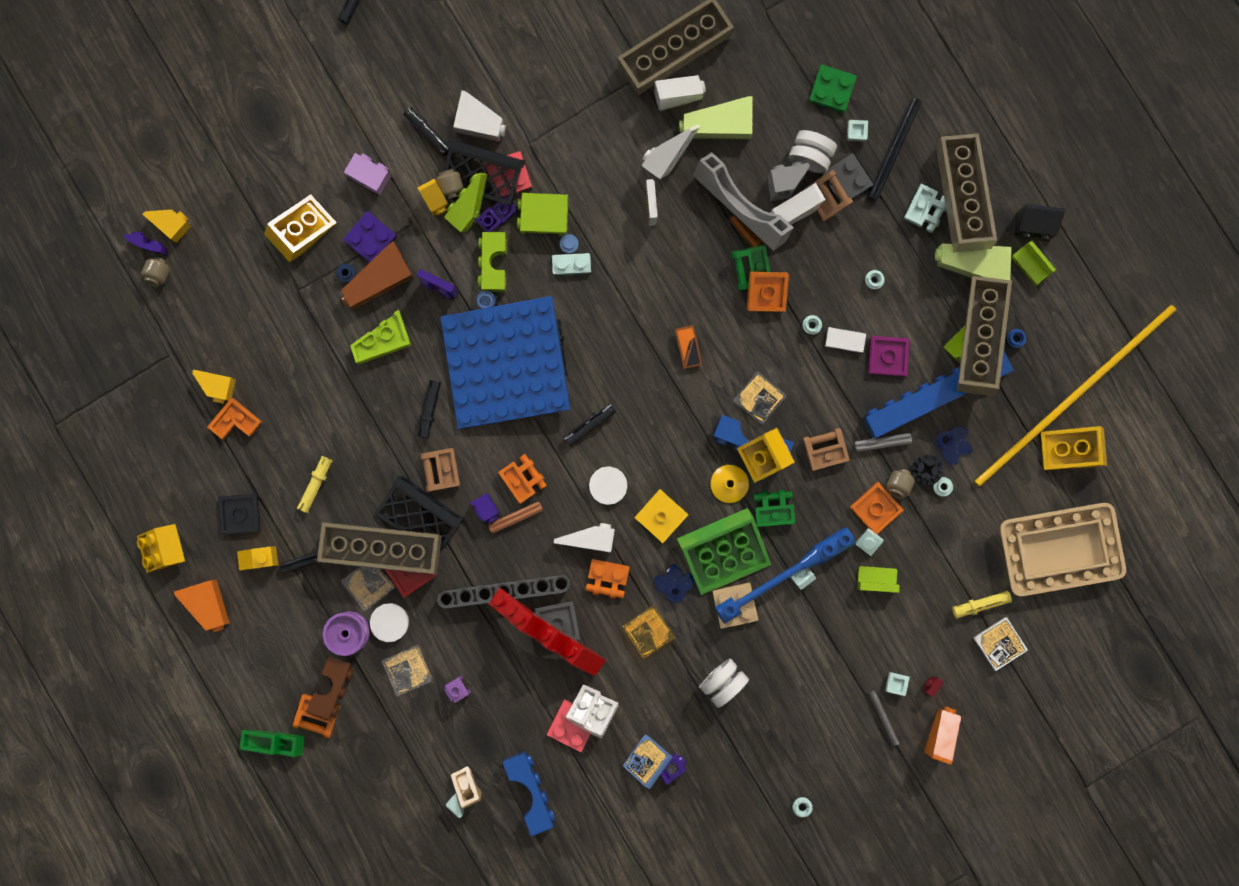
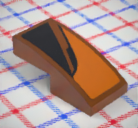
M694 325L675 329L683 369L702 365Z

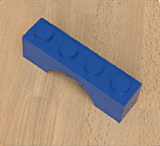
M721 415L713 438H716V442L726 446L729 443L734 445L733 449L738 451V447L750 441L742 434L740 421ZM783 438L789 452H791L794 442Z
M526 751L504 759L503 765L509 780L521 782L531 791L533 804L524 817L531 836L553 828V821L556 818L553 810H549L546 803L549 801L546 792H542L539 785L542 783L539 774L533 771L532 766H534L532 756L527 755Z

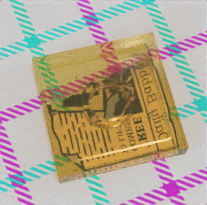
M654 605L622 626L643 659L675 638Z

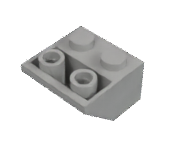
M796 162L789 167L784 165L773 167L767 178L771 201L790 198L805 177L810 167L809 163Z

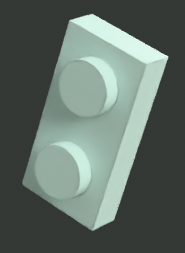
M590 253L552 255L553 275L591 273Z

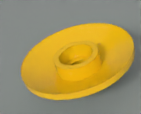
M722 466L712 475L711 490L714 496L722 502H737L748 491V477L737 466ZM728 480H732L734 482L733 487L727 486Z

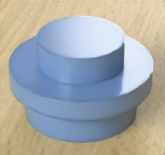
M567 234L561 238L560 248L563 252L570 254L578 249L579 242L574 235Z
M481 291L476 301L478 306L483 309L493 307L496 298L490 291Z

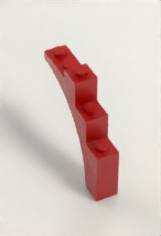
M499 588L489 602L490 606L507 618L521 632L535 638L547 649L559 654L570 664L596 676L606 661L594 650L538 616L503 589Z

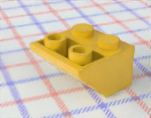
M175 524L154 528L137 536V545L143 557L142 564L147 573L185 561Z

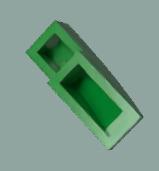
M242 730L240 750L270 755L301 756L303 755L305 736L272 731Z

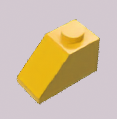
M435 179L418 187L433 216H440L446 213L449 204Z
M173 210L145 211L142 214L176 243L191 227L187 222L188 218L180 211L178 214Z
M193 370L194 377L205 394L213 398V402L224 404V401H229L232 398L236 379Z
M276 546L237 551L239 570L278 565Z

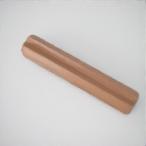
M536 502L490 523L488 527L491 533L498 532L541 512L543 508L540 502Z

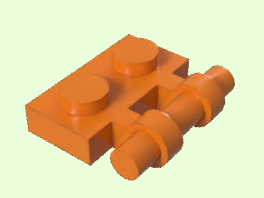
M526 454L519 458L523 463L520 467L515 462H512L498 472L520 504L536 494L532 486L537 484L540 489L547 486L543 480V475L537 472L533 466L534 462L532 459L529 460ZM525 470H527L533 478L529 482L522 473Z
M592 559L588 578L596 580L595 585L587 583L586 591L593 592V595L603 594L613 599L616 597L623 599L625 591L617 590L618 584L626 585L630 566ZM601 581L611 582L612 588L600 586Z

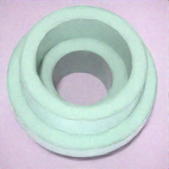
M872 270L866 275L865 283L870 289H879L884 284V276L880 271ZM876 277L877 283H873L871 278Z
M808 316L803 321V329L808 334H817L822 328V322L817 316ZM809 323H815V328H810Z
M941 477L937 483L933 484V489L937 495L947 496L952 492L953 484L948 478ZM942 483L946 484V490L941 489Z
M805 797L797 798L793 803V811L799 817H807L812 812V804ZM805 804L806 808L804 810H800L799 805Z

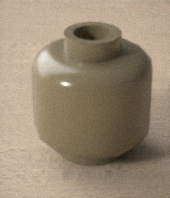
M453 169L438 173L439 176L436 178V182L443 195H447L448 199L458 196V192L463 190L460 174L454 172Z
M159 257L146 260L141 271L143 281L153 287L163 285L170 272L169 266L165 264L166 261Z
M900 469V471H893L891 473L886 488L891 496L903 499V497L910 495L915 480L908 470Z

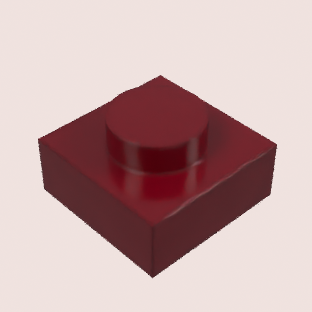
M937 676L929 677L923 686L925 688L922 691L933 698L944 681Z

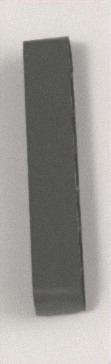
M556 575L452 589L441 592L437 597V602L442 608L489 603L502 586L508 587L509 594L515 599L566 592L571 582L565 575ZM563 578L567 581L565 589L557 587L556 582L558 579ZM540 581H545L548 585V589L544 592L539 591L537 587ZM524 583L528 586L529 591L527 594L519 592L518 587L520 584ZM482 589L489 590L490 597L488 599L481 597L480 592ZM464 591L469 592L471 595L469 602H465L461 598V594ZM444 594H449L452 598L449 605L442 601Z

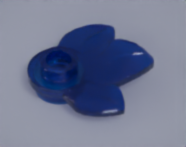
M954 427L950 431H942L937 435L936 444L942 449V456L947 462L957 465L959 455H965L973 451L970 443L965 439L968 429ZM943 437L948 438L947 444L942 442Z
M672 564L668 568L666 576H655V584L657 589L661 593L666 594L671 602L677 603L682 601L685 597V592L692 588L693 575H683L681 569L677 565ZM677 589L679 590V594L673 595L672 591Z

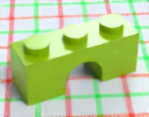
M482 232V238H479V249H482V257L478 259L479 268H482V275L478 276V287H481L482 291L506 292L505 270H495L492 268L491 262L498 255H507V235L505 232Z

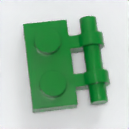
M778 490L776 493H767L765 491L761 492V494L753 495L754 502L762 501V507L755 508L757 527L796 524L794 504L786 505V499H793L792 491ZM779 500V506H769L768 501Z

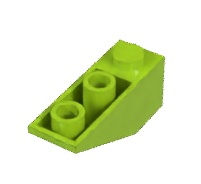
M485 173L475 174L469 182L471 184L467 189L464 188L458 194L459 199L456 203H452L446 210L448 213L444 218L460 232H467L479 217L487 178Z

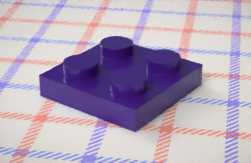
M367 211L343 240L366 260L371 262L385 247L395 240L397 235Z
M419 269L416 276L420 279L423 287L431 291L435 288L441 296L450 299V297L456 299L459 291L454 285Z

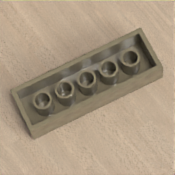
M707 0L617 57L618 66L637 95H640L654 86L655 81L665 79L731 37L734 27L717 1Z
M979 134L941 137L936 146L953 252L992 249L997 241Z
M972 277L957 384L958 392L995 397L998 393L1012 280Z
M322 523L317 562L437 574L442 536Z

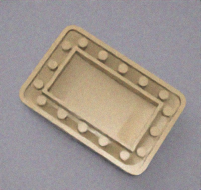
M1099 503L1008 519L1000 525V535L1010 587L1017 596H1027L1118 580L1126 574V564L1114 507L1109 503Z

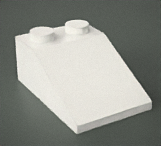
M695 125L658 147L648 150L643 157L645 161L642 167L659 179L670 174L700 126Z

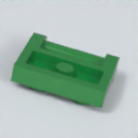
M765 245L731 252L732 259L735 260L739 280L737 284L738 290L749 288V281H746L742 257L747 256L750 272H771Z

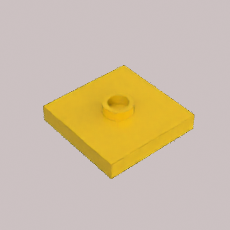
M660 489L634 518L664 543L688 514Z

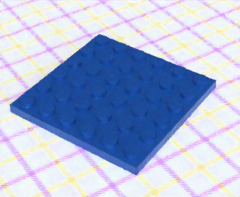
M552 296L441 316L458 429L571 410Z

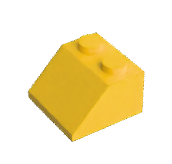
M777 428L737 448L754 483L795 463Z

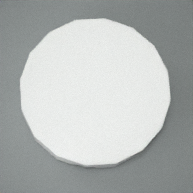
M610 466L602 467L595 471L590 479V493L599 503L606 505L615 504L626 494L627 480L624 474L617 468Z
M393 603L377 607L370 619V628L374 636L385 642H393L402 638L409 626V617L406 611Z

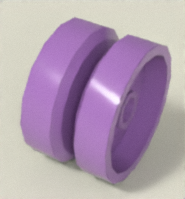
M352 611L334 615L327 621L323 630V639L327 648L334 654L342 656L354 654L364 648L370 637V627L365 617ZM345 630H347L348 633H349V635H348L347 637L345 636V634H346V631H345Z

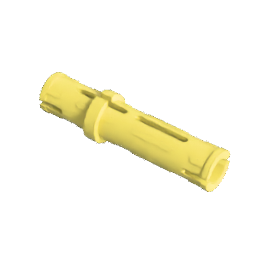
M321 456L316 470L311 473L313 476L297 509L309 513V509L323 480L327 478L326 474L333 460Z
M1005 591L979 600H969L968 603L952 607L953 615L956 619L970 614L976 615L980 611L1011 603L1012 598L1010 593Z

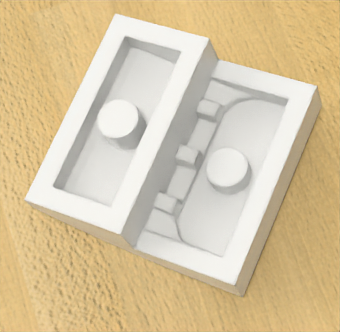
M583 685L566 719L602 739L619 705L618 702L602 696L600 691Z

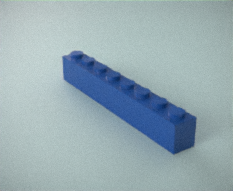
M1004 351L1001 376L1014 371ZM960 367L952 370L953 374L948 377L944 374L935 378L936 383L930 386L927 382L917 387L919 391L913 394L909 391L901 395V400L897 402L892 399L883 404L884 408L880 410L874 408L866 412L867 416L863 420L872 438H877L967 394L957 391Z

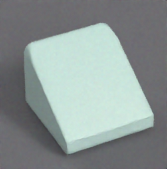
M455 793L447 802L446 807L458 818H461L464 809L461 808L457 793Z

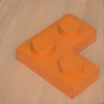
M231 398L208 425V428L224 440L235 426L251 437L263 422L237 400Z

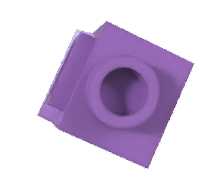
M462 675L445 685L446 688L444 690L450 701H454V703L471 693L470 688L467 690L461 681L463 679Z

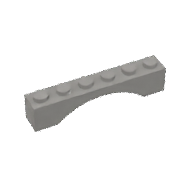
M710 153L699 160L693 176L773 251L787 241L793 227L780 215L765 212L748 201L735 186L726 165L713 153Z

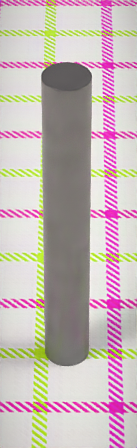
M876 691L868 692L892 745L900 744Z

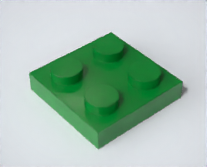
M820 65L809 102L845 113L857 76Z

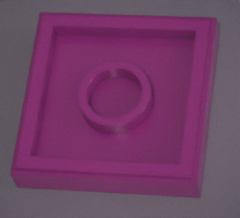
M871 336L868 374L907 377L910 339Z

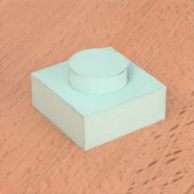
M849 120L847 141H867L868 121Z
M869 528L856 541V545L870 556L883 543V539Z
M808 568L802 569L790 577L800 590L816 579Z
M889 672L885 691L906 696L910 677Z

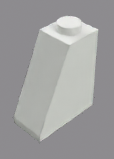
M699 75L655 81L654 94L659 111L703 99V92H706L705 84L703 81H700Z
M466 91L461 92L453 126L455 132L500 142L501 136L504 137L506 125H504L502 118Z
M815 183L772 209L770 213L780 215L791 225L814 213L825 201V198Z

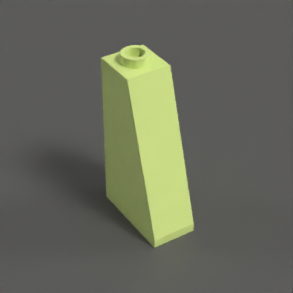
M752 96L684 114L683 120L679 122V132H684L695 125H699L700 128L693 138L751 139Z
M941 244L935 251V260L938 261L939 267L971 278L978 276L1010 280L1011 247L993 246L992 249L953 252L952 244Z

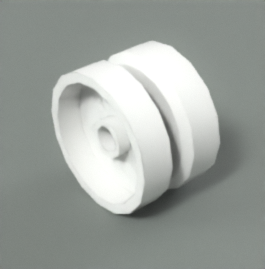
M799 131L795 139L797 146L792 147L788 156L789 160L792 163H809L808 171L821 174L826 173L831 163L829 158L834 156L837 149L836 143L828 137L813 131Z
M730 658L716 667L699 686L706 695L714 692L711 701L717 708L731 700L749 681V678L743 672L735 673L737 665Z

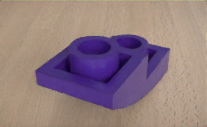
M506 195L503 197V199H509ZM497 202L492 208H488L479 216L476 221L485 232H493L519 210L514 203L513 205Z
M132 232V234L124 235L125 239L143 250L167 256L168 248L163 246L161 242L150 241V239L144 236V233Z

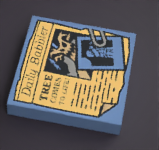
M645 734L623 767L645 787L650 789L672 756Z

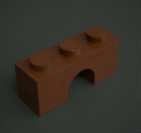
M328 657L321 675L323 678L333 682V688L326 695L313 693L306 711L309 715L331 722L332 717L336 718L339 711L337 704L339 699H343L346 693L345 684L353 676L354 670H352L351 663Z

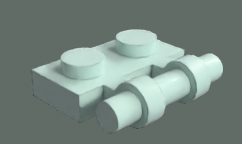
M920 184L904 219L919 227L926 221L928 222L926 230L933 233L935 227H938L940 223L939 219L942 212L946 211L944 195L939 201L935 199L938 191ZM931 206L936 208L933 216L928 214Z

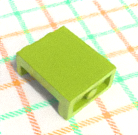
M522 193V199H518V210H521V217L517 218V229H520L521 234L527 232L559 234V236L567 235L568 195Z

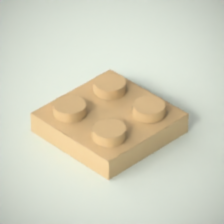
M749 582L712 590L715 606L730 597L737 601L750 593L752 588ZM754 599L740 607L741 614L726 624L718 616L720 628L759 621Z

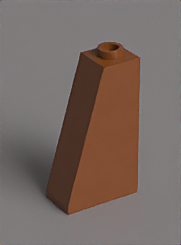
M391 242L341 290L344 295L341 298L346 307L350 306L354 310L414 278L397 245Z

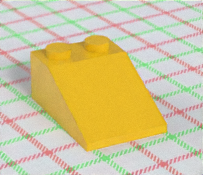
M310 195L268 223L264 235L291 262L309 249L336 222Z
M1096 426L1041 432L1044 470L1107 466L1103 427Z

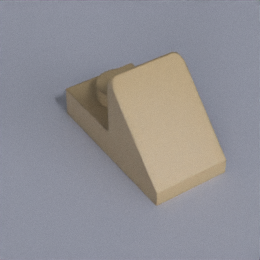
M468 766L451 774L462 809L481 800V790L476 786L472 771Z

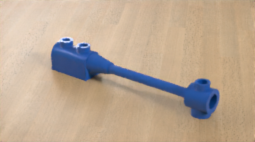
M841 528L810 547L811 551L796 565L737 601L730 597L714 607L718 616L726 624L741 614L740 607L802 569L823 564L856 544L854 536L848 528Z

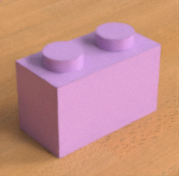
M355 153L344 171L345 175L380 195L391 177L387 171L388 168L381 163L377 165L372 163V159L365 154L360 156Z

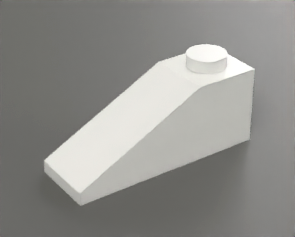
M600 523L599 527L594 526L556 538L554 543L611 552L615 529H611L610 524Z

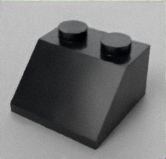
M1026 204L1016 212L1014 235H1020L1022 239L1037 237L1040 241H1050V239L1058 234L1065 214V208Z

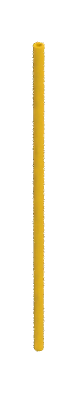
M1170 305L979 476L974 481L975 484L980 487L1171 316L1176 311V308Z

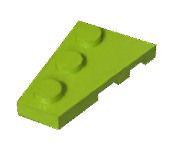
M399 309L389 319L382 321L373 331L366 333L350 345L357 365L411 346Z

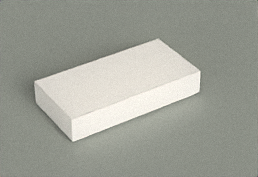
M828 327L825 347L863 353L866 334Z

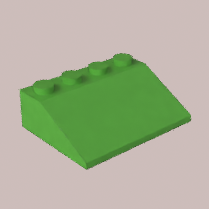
M748 508L677 538L701 595L771 565L755 520Z

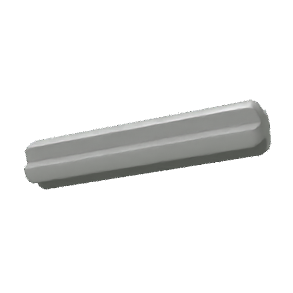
M906 433L856 441L855 449L860 452L911 444L912 437L911 434Z

